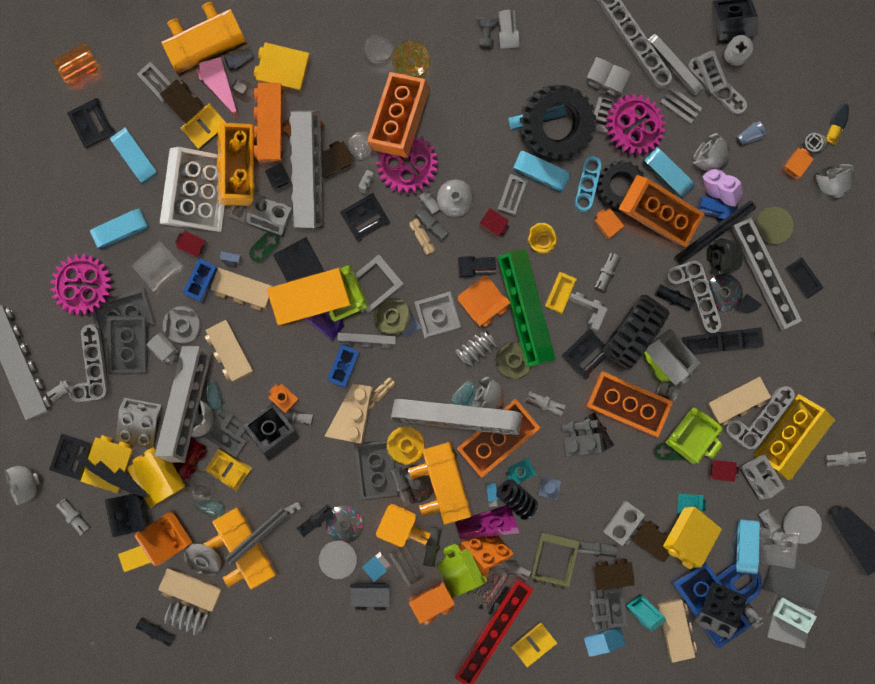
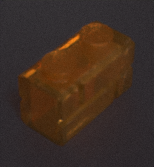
M86 42L52 60L65 83L76 82L81 74L92 73L96 70V66L99 65Z

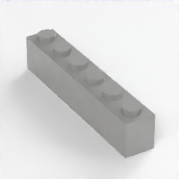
M293 111L289 119L291 126L290 144L292 145V155L290 157L292 164L291 182L293 184L291 196L293 202L292 220L294 227L316 228L323 226L320 111Z
M750 217L732 226L731 230L742 249L780 330L782 331L801 322L800 315L752 218Z
M1 305L0 361L24 418L30 421L50 412L49 407L51 404L48 397L43 396L41 391L43 385L40 379H36L34 375L36 369L33 362L29 361L26 356L28 354L26 345L20 342V331L11 321L13 319L11 310Z
M182 346L155 453L156 457L166 462L185 463L211 357V352L200 346Z

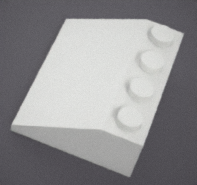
M183 147L170 148L160 224L221 232L225 205L218 204V171L216 166L218 154Z

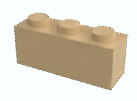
M218 268L211 290L215 292L214 295L225 299V296L233 298L232 302L241 305L246 302L251 304L250 308L261 311L262 308L267 309L270 300L267 288L273 286Z
M227 320L206 330L208 335L205 338L209 346H214L216 350L214 356L218 363H223L225 369L222 371L227 380L231 379L232 382H235L254 372Z
M758 377L707 403V406L718 424L723 423V425L734 421L732 417L738 414L742 417L751 412L749 408L755 405L759 408L767 404V399L771 396L761 377Z
M167 568L158 590L162 591L161 595L172 599L174 596L180 599V603L187 606L194 604L198 606L197 610L208 614L209 611H214L223 589L172 568Z
M681 599L658 604L659 612L666 618V622L662 626L670 661L673 663L695 658L694 653L697 652L695 641H691L690 634L693 633L691 622H687L686 615L689 614L687 604L683 603Z

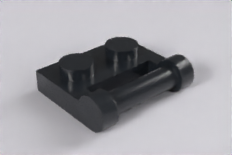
M98 98L67 112L84 147L115 133L114 128L110 127L100 107L101 103ZM91 108H93L103 128L100 132H98L88 112Z
M374 193L340 211L357 242L384 224L386 226L390 223ZM377 213L381 217L360 230H357L355 227Z
M590 329L562 355L585 380L590 377L589 374L607 356L603 353L605 344ZM599 347L602 351L583 369L580 364Z
M61 434L49 470L81 481L85 466L79 462L76 472L70 470L78 446L84 447L82 454L89 458L93 443Z

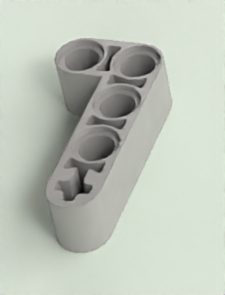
M691 261L670 269L668 279L671 283L690 282L705 329L710 333L718 332L722 327V320L703 264L699 261ZM693 264L700 266V273L697 275H693L690 272V267ZM675 270H679L682 273V278L679 281H675L672 278V273ZM699 282L706 284L707 288L704 293H699L696 290V285ZM705 300L710 301L713 305L710 311H705L702 308V303ZM715 311L716 315H713L712 317L714 321H718L716 329H713V327L708 326V324L711 322L710 317L705 318L704 315L711 314Z
M89 324L81 330L87 382L78 383L70 389V398L75 402L98 400L108 393L101 331L97 325ZM91 328V331H95V335H92V342L96 340L97 343L88 345L87 342L91 341V336L87 335L86 332ZM90 347H95L98 350L96 357L90 356ZM93 366L100 368L101 373L99 376L92 374L91 369ZM95 385H100L103 388L102 395H97L94 392ZM77 387L83 389V397H77L75 395V389Z
M788 386L778 388L749 427L740 421H731L725 426L726 435L744 449L752 450L757 448L795 397L794 390ZM781 392H788V398L783 399L780 403L776 402L782 398ZM771 405L777 407V414L775 416L769 413ZM760 420L766 424L764 431H760L757 428V423ZM732 424H736L739 427V432L736 435L730 431ZM749 435L755 440L752 446H748L745 442L746 437Z

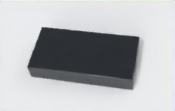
M800 257L786 267V270L807 299L824 288L803 257Z

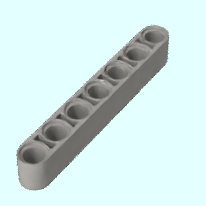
M596 0L654 86L659 89L666 88L672 79V75L621 0H613V4H606L604 0ZM620 12L624 15V19L617 20L614 14ZM632 28L635 34L629 36L626 34L625 29ZM641 43L645 46L646 50L638 51L636 45ZM653 59L656 62V66H648L647 60ZM665 75L667 82H659L657 76Z
M395 399L391 419L401 423L518 435L522 414L509 410Z

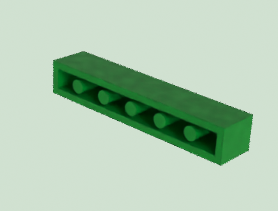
M527 249L511 251L498 256L526 366L531 367L556 360Z

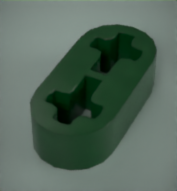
M270 231L265 233L251 247L249 251L250 258L257 263L264 261L279 246V235ZM276 236V238L274 239L276 243L274 245L270 243L266 247L265 244L268 242L267 237ZM264 247L265 249L261 252L262 257L254 258L255 253L253 251L255 249L259 251Z
M659 443L654 447V456L658 460H686V458L680 457V454H674V449L667 443ZM664 446V449L671 450V453H666L664 457H661L657 450Z

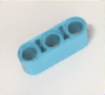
M126 128L110 138L141 183L157 172Z
M656 147L643 160V163L680 199H683L695 187V183L659 148Z
M520 151L513 166L515 171L559 191L564 190L571 175L568 171L524 151Z
M595 156L588 157L583 165L574 206L577 211L582 213L590 210L593 204L600 175L601 161ZM595 162L597 169L594 171L589 170L587 163ZM585 180H590L593 183L591 189H586L583 186ZM584 198L588 201L589 206L583 208L579 205L578 201Z
M139 208L90 230L97 249H100L147 228L148 224Z
M740 519L738 522L737 572L757 574L759 521Z

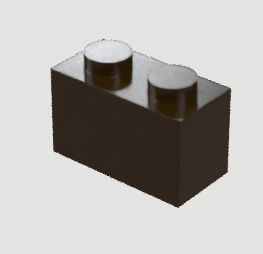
M175 79L159 95L186 123L202 109L200 105L202 101L196 94L191 95L187 91L189 86L182 79L180 81Z
M336 141L330 144V148L325 151L321 149L322 181L355 164L344 141Z
M645 521L640 529L636 531L631 541L664 563L670 555L668 553L669 550L663 546L669 533L665 532L663 534L658 531V525L652 521L648 523Z
M627 559L615 560L616 564H608V561L596 562L597 566H592L595 590L635 586L632 562H627Z

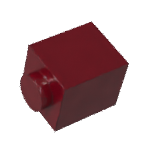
M489 208L479 223L481 228L497 238L500 235L504 236L510 227L507 225L509 220Z
M184 230L183 234L179 233L175 243L178 250L199 259L207 241Z
M711 460L709 479L735 482V478L739 477V467L736 466L737 462Z

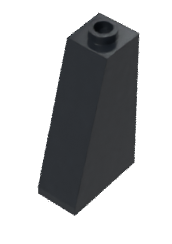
M838 505L831 509V514L827 516L862 573L865 576L871 575L875 572V531L847 506L841 507Z

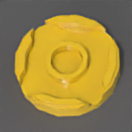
M405 426L397 428L390 434L386 446L392 460L399 464L407 465L415 463L422 457L425 441L417 429Z

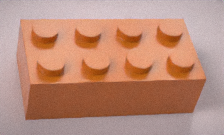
M393 72L389 73L367 140L372 150L408 158L430 91L426 79Z
M258 83V88H254V99L258 103V107H254V119L257 122V126H254V138L257 141V145H254V157L260 165H278L283 163L284 90L281 83Z
M639 175L635 177L619 207V210L673 243L686 248L705 215L652 180Z
M602 371L585 408L657 438L661 433L673 401Z
M517 399L513 400L503 410L516 411L522 414L518 435L477 431L456 448L480 478L484 477L540 429L539 425Z
M441 581L410 598L409 605L419 623L424 622L427 625L436 620V615L439 613L445 615L453 611L455 601L445 582Z

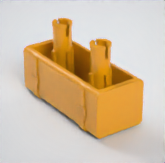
M207 2L202 5V9L208 20L183 31L178 18H174L167 23L173 37L161 43L177 75L186 70L189 71L199 65V63L205 62L246 42L231 9L218 14L213 6V2Z
M221 123L218 129V157L216 165L218 171V204L250 206L254 200V125Z
M447 442L422 450L425 464L410 467L409 473L412 480L429 475L436 496V501L419 505L422 516L440 512L444 525L474 516L471 500H469L453 443Z
M390 504L377 529L376 536L398 547H403L409 538L426 546L427 539H429L431 533L415 527L416 515L414 513Z
M237 507L212 522L218 532V536L203 544L214 551L225 545L229 553H231L254 530L242 509ZM259 541L236 562L238 569L223 576V580L229 588L231 585L244 579L250 590L279 574Z

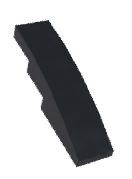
M762 327L683 337V343L693 355L765 346Z
M82 453L76 457V460L88 470L108 483L129 493L147 499L150 497L121 468L114 473L102 461H99L95 466Z

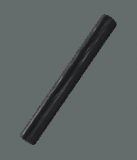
M748 201L675 256L676 260L680 264L684 263L757 208L753 201Z

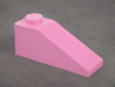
M221 57L199 63L200 69L197 70L200 81L204 80L206 86L234 116L238 115Z

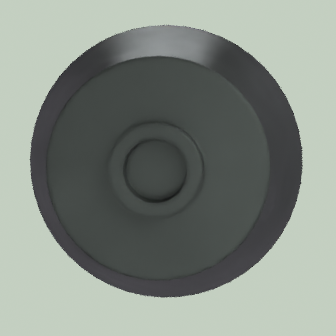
M719 238L714 240L713 245H709L708 260L712 261V273L726 276L740 269L743 254L737 242Z

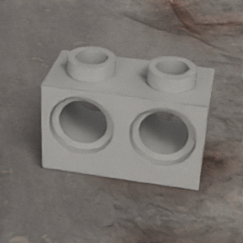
M255 195L247 213L246 223L282 236L289 221L292 208L283 203L274 202L267 197Z
M766 455L755 457L740 467L760 500L771 498L785 488Z
M624 501L603 530V533L621 546L624 544L628 545L634 537L632 533L635 528L640 529L645 522L643 519L645 514L627 501ZM630 511H633L636 515V519L633 522L626 520V514ZM618 527H622L625 531L622 538L615 536L614 532Z

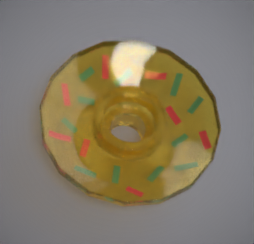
M408 40L400 43L395 48L392 63L399 74L418 77L427 70L430 64V55L428 49L422 43ZM410 57L415 59L412 64L407 61Z

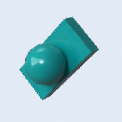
M639 595L626 605L627 609L639 620L641 626L647 628L651 633L666 622L665 616L643 595Z

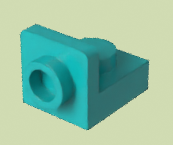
M678 494L677 513H681L684 508L696 507L703 513V511H706V499H703V495Z

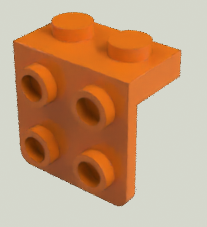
M483 276L458 296V301L479 328L482 325L487 327L494 321L493 317L499 314L501 316L509 310L508 305H510V301L501 294L488 276Z
M172 510L145 527V531H138L135 534L136 540L154 566H158L193 543Z
M498 535L469 538L461 542L460 551L470 550L482 576H485L486 579L490 568L513 556L512 550Z

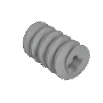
M744 35L734 37L725 49V60L733 66L744 64L752 54V41Z
M481 330V338L475 335V342L468 340L469 347L463 344V351L455 350L457 356L466 367L467 364L474 367L473 360L480 362L479 355L486 358V350L492 353V345L499 348L497 342L488 331L485 333Z
M171 602L166 612L164 623L168 624L172 620V627L179 623L180 630L186 626L187 633L193 629V635L196 636L199 632L201 634L208 614L206 613L202 618L201 611L194 615V608L187 612V605L180 609V602H177L175 606H172Z

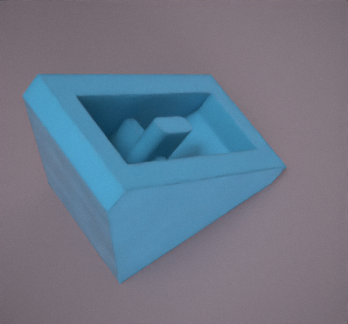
M621 627L584 638L589 657L609 653L626 646Z

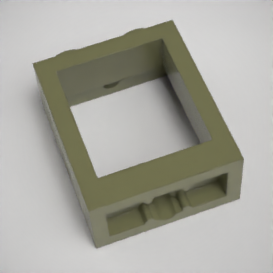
M541 532L531 573L534 583L545 585L546 582L553 583V587L563 590L565 586L569 587L580 542ZM545 541L572 548L565 580L537 574Z

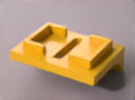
M209 103L185 123L181 130L200 149L218 133L220 124L226 122ZM199 119H200V120L207 126V128L211 131L209 134H208V133L203 129V127L197 122Z
M219 448L205 471L234 491H237L253 468L239 458ZM232 462L233 466L227 473L226 477H224L223 473L225 472L229 464Z
M539 622L510 647L526 667H529L555 646L557 642L542 623ZM530 636V638L540 649L539 652H537L534 649V647L526 639L527 637Z

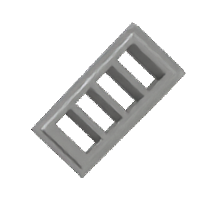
M709 51L694 58L711 94L729 86L715 51ZM709 58L711 59V62H708L706 64L703 63V61ZM714 65L715 68L707 72L706 68ZM717 72L718 76L709 78L710 75ZM721 80V83L715 86L712 85L713 82Z
M600 93L594 114L596 115V120L608 124L610 122L603 117H599L598 113L607 116L611 115L607 111L600 110V106L609 109L613 108L611 105L601 101L604 99L617 103L618 97ZM593 121V126H596L595 131L604 134L609 132L610 128H606L605 125L597 124L596 121Z

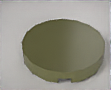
M770 207L758 215L755 226L763 242L770 245H778L790 238L794 222L792 216L781 207Z
M398 298L386 299L375 309L373 315L374 324L377 329L388 336H396L403 333L410 325L412 319L409 306Z
M508 342L501 346L496 353V368L501 375L508 379H521L532 368V366H526L520 342Z

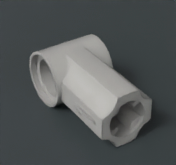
M515 10L500 11L498 15L500 49L518 48L519 33L516 29Z

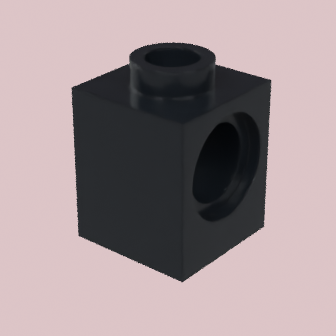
M283 163L265 170L274 191L291 184Z

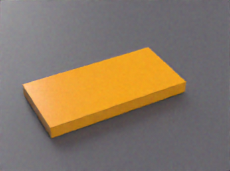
M340 267L267 288L278 325L351 305Z

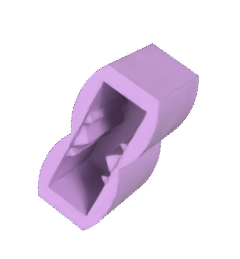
M720 169L708 170L702 176L705 190L711 197L721 199L729 206H737L744 198L741 182L736 177L725 175Z

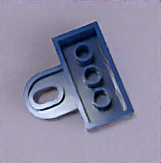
M704 562L700 568H693L672 583L695 617L703 607L712 582H716L746 596V604L756 598L762 589V577L759 571L757 574L737 572L736 564L716 576L707 562ZM745 574H750L752 582L742 590H736L734 587L735 581ZM742 614L738 628L730 639L721 637L709 629L704 630L714 645L720 649L751 626Z

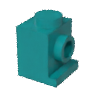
M528 457L508 467L509 472L506 473L509 480H515L518 484L537 475ZM519 468L524 470V474L522 476H519L517 474V470Z

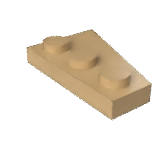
M352 384L325 437L363 444L373 391L372 386Z

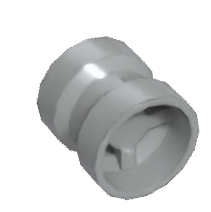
M810 133L805 139V146L812 152H823L828 144L827 138L819 133Z
M661 381L656 394L666 397L674 403L681 385L677 384L675 386L669 381Z

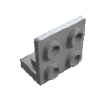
M576 292V294L572 293L569 301L595 311L592 313L588 324L591 325L589 328L591 331L597 332L608 308H605V304L598 300L593 302L587 300V296L579 292Z
M124 398L118 413L116 441L147 448L154 447L156 425L162 405Z

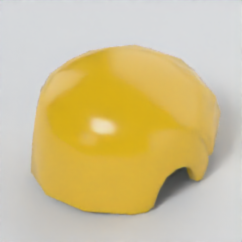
M537 223L531 227L528 241L533 250L539 253H548L557 244V234L552 226L546 223Z

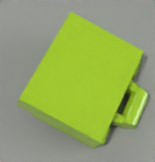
M351 264L340 268L351 305L331 310L329 315L334 322L369 307Z
M693 405L665 443L695 465L704 456L714 459L722 449L723 445L717 437L722 433L723 427ZM711 443H715L710 452H708L707 449Z
M457 544L444 548L443 553L446 558L441 560L437 567L453 598L486 583L487 579L485 576H482L470 550L460 551Z

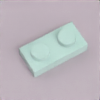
M782 597L773 612L774 616L807 634L817 616Z

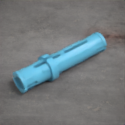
M564 104L548 108L543 116V121L566 116ZM523 115L508 118L511 129L523 126L520 123V117H523Z

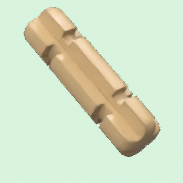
M418 219L409 223L410 227L415 231L414 234L421 246L424 247L425 253L427 255L433 253L435 248L432 243L430 244V239L424 228H421L420 221Z
M392 378L385 380L384 384H381L372 393L369 409L376 405L375 403L379 402L389 392L388 390L396 385Z

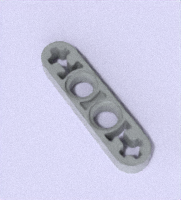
M653 34L648 40L664 63L694 95L703 90L702 84L656 34Z
M691 59L688 64V70L709 91L703 77L699 76L701 74L700 70L693 69V62L696 64L695 59ZM708 67V68H706V69H707L708 71H710V70H712L713 68H712V67ZM717 72L712 74L714 77L718 76ZM720 79L717 80V81H716L714 84H712V85L715 86V85L721 83V80H720ZM729 83V86L726 87L729 90L728 97H721L719 91L712 94L735 115L742 114L747 108L746 100ZM734 95L733 100L736 103L739 101L742 103V110L739 108L737 110L734 109L735 104L732 101L728 104L726 101Z

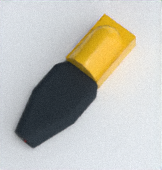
M842 103L831 120V127L826 138L828 143L834 146L837 145L841 132L848 121L849 105Z

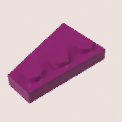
M507 506L455 521L460 539L519 533L513 512Z

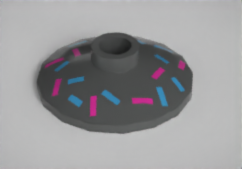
M716 275L710 279L709 284L718 311L726 312L736 308L743 296L742 285L738 279L732 275ZM722 289L728 290L727 296L722 295ZM706 300L711 307H713L712 303Z
M411 465L402 472L406 483L410 485L408 488L414 503L423 502L434 493L429 475L412 480L409 468L418 465ZM414 480L420 481L419 487L413 486Z
M347 505L334 508V514L326 519L328 535L335 541L342 540L347 543L355 541L361 535L364 528L361 513L356 508ZM342 521L348 522L347 528L341 527Z

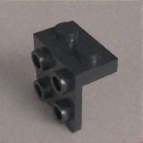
M132 493L104 500L112 537L145 531L146 518L142 515V499L140 496Z
M712 582L703 607L697 614L694 623L704 629L716 632L721 637L730 639L738 628L747 598L725 586Z

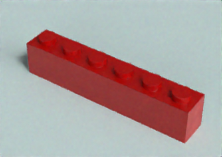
M519 579L515 580L455 673L454 678L462 684L475 683L534 589Z

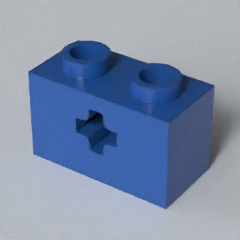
M198 259L183 290V294L202 303L218 268L202 259Z
M341 344L327 381L346 388L360 352Z

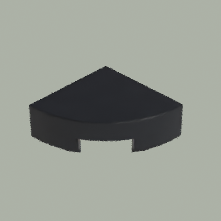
M746 294L735 310L741 313H751L758 310L762 304Z

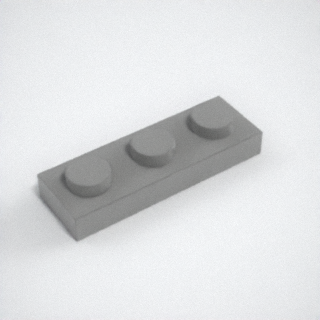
M338 333V342H342L344 346H353V343H361V347H372V344H380V348H391V345H396V336Z

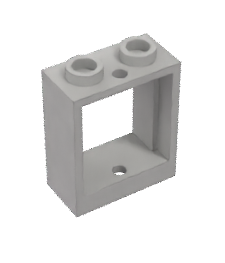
M377 255L355 275L359 279L373 266L377 265L394 286L369 307L360 310L362 313L366 311L370 314L404 286L403 282L380 255Z
M671 328L646 350L675 386L680 381L684 384L698 371L696 367L700 362Z

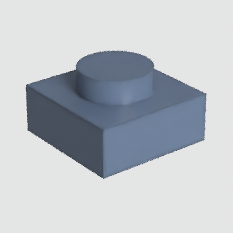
M221 251L220 260L224 261V265L235 267V264L241 263L242 257L240 255Z
M412 313L410 325L402 333L405 339L422 329Z
M542 477L538 495L557 500L561 481Z

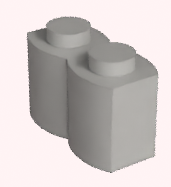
M596 57L586 80L594 88L599 89V87L606 89V93L612 96H621L631 72Z
M158 333L146 344L164 364H171L178 358L177 353L179 351L161 333Z

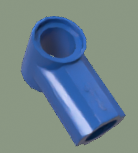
M702 196L698 210L706 215L718 217L719 220L723 221L738 209V205L729 206L721 200Z

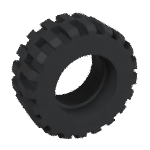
M566 85L544 86L541 90L538 89L533 92L534 95L528 97L526 107L523 106L521 110L524 113L523 117H520V123L523 125V128H520V130L526 137L524 139L525 142L531 145V149L540 153V155L556 159H565L568 156L577 155L579 150L583 151L587 147L585 144L591 142L593 138L590 136L592 131L595 132L596 126H593V121H596V115L592 113L594 107L588 102L589 98L586 95H582L580 90ZM557 103L568 106L573 115L571 131L560 140L549 138L544 132L542 124L546 110L551 105Z
M642 294L603 348L604 355L625 370L632 369L665 324L670 314L668 309L650 296Z

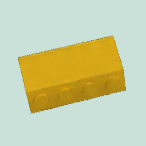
M798 394L753 456L766 455L775 472L790 481L835 419L824 408Z

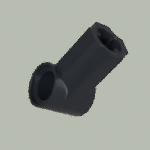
M458 257L459 277L496 274L495 257Z

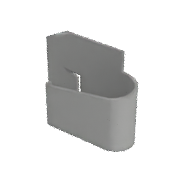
M236 79L231 87L234 91L233 96L243 102H249L254 94V86L245 80L240 82Z

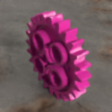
M632 94L630 97L625 95L623 99L619 98L617 103L611 105L613 109L607 111L611 115L605 118V120L610 122L605 127L611 130L607 135L613 136L610 142L616 141V148L622 146V152L628 149L629 155L633 154L634 151L636 156H639L641 152L645 155L648 153V150L651 152L655 147L659 146V141L664 139L661 134L666 132V129L662 128L666 122L661 121V118L665 115H659L658 112L661 110V107L655 109L656 102L650 104V97L643 100L642 94L638 98H636L635 94ZM635 108L640 111V116L636 114ZM643 117H649L640 125L636 126L626 134H623V131L625 129L635 124ZM620 118L625 120L626 125L621 123ZM646 124L650 126L651 131L646 129ZM631 134L636 136L637 141L631 138Z
M415 134L411 153H409L408 158L403 157L408 163L411 162L412 167L420 173L419 175L415 174L410 166L405 165L403 160L397 155L388 153L377 155L382 160L376 162L377 166L381 167L377 171L378 174H382L380 176L381 180H386V187L391 185L392 191L398 188L399 194L404 189L407 195H409L410 189H413V192L416 194L418 187L422 191L424 190V183L430 186L428 179H435L432 173L438 172L434 166L439 165L437 160H434L438 156L437 153H433L435 151L434 146L429 147V140L424 142L423 136L417 139ZM419 160L426 161L425 165L421 167L417 166L416 163ZM392 161H399L396 167L389 166ZM406 173L412 174L409 180H404L403 176Z
M75 254L74 260L68 256V263L61 261L63 267H55L59 272L58 274L52 273V276L56 279L50 281L51 284L55 285L50 291L56 293L52 298L55 300L59 299L56 304L58 306L63 305L62 310H68V313L71 315L76 312L77 316H80L82 311L86 316H88V310L95 313V307L102 309L100 303L107 304V301L104 299L105 296L111 297L107 290L113 289L112 286L108 285L113 279L107 277L110 274V271L105 270L107 266L101 264L99 259L94 261L92 255L87 259L85 254L82 255L81 259L79 255ZM72 271H77L76 277L74 279H70V273ZM95 272V278L89 281V274ZM70 282L74 284H82V282H84L87 285L97 284L98 287L93 288L90 286H81V288H79L76 285H65V283ZM74 289V291H75L74 296L71 297V298H68V297H67L68 292H69L70 290ZM89 291H93V297L86 299V294Z

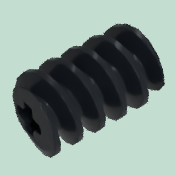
M515 480L504 482L496 492V497L501 499L503 503H506V506L511 508L513 512H516L517 516H521L522 520H527L536 513L538 508L537 500L518 485Z

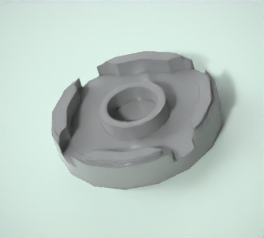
M185 306L173 308L165 315L163 320L165 335L177 344H188L194 341L201 330V320L198 314Z
M809 506L793 507L783 518L784 533L795 543H810L821 532L822 522L820 516Z
M336 540L327 543L321 549L319 566L328 577L343 579L354 571L357 564V555L349 543Z
M192 544L184 554V561L191 570L195 569L199 575L206 577L214 576L221 568L222 562L218 553L206 545Z

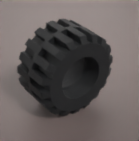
M620 160L619 162L614 161L610 165L608 164L602 170L598 179L597 189L598 196L601 197L603 204L606 203L607 207L619 210L625 196L615 194L610 187V182L614 176L623 175L628 177L631 183H633L637 175L642 177L644 175L643 171L638 169L639 166H634L630 161L624 162V160Z

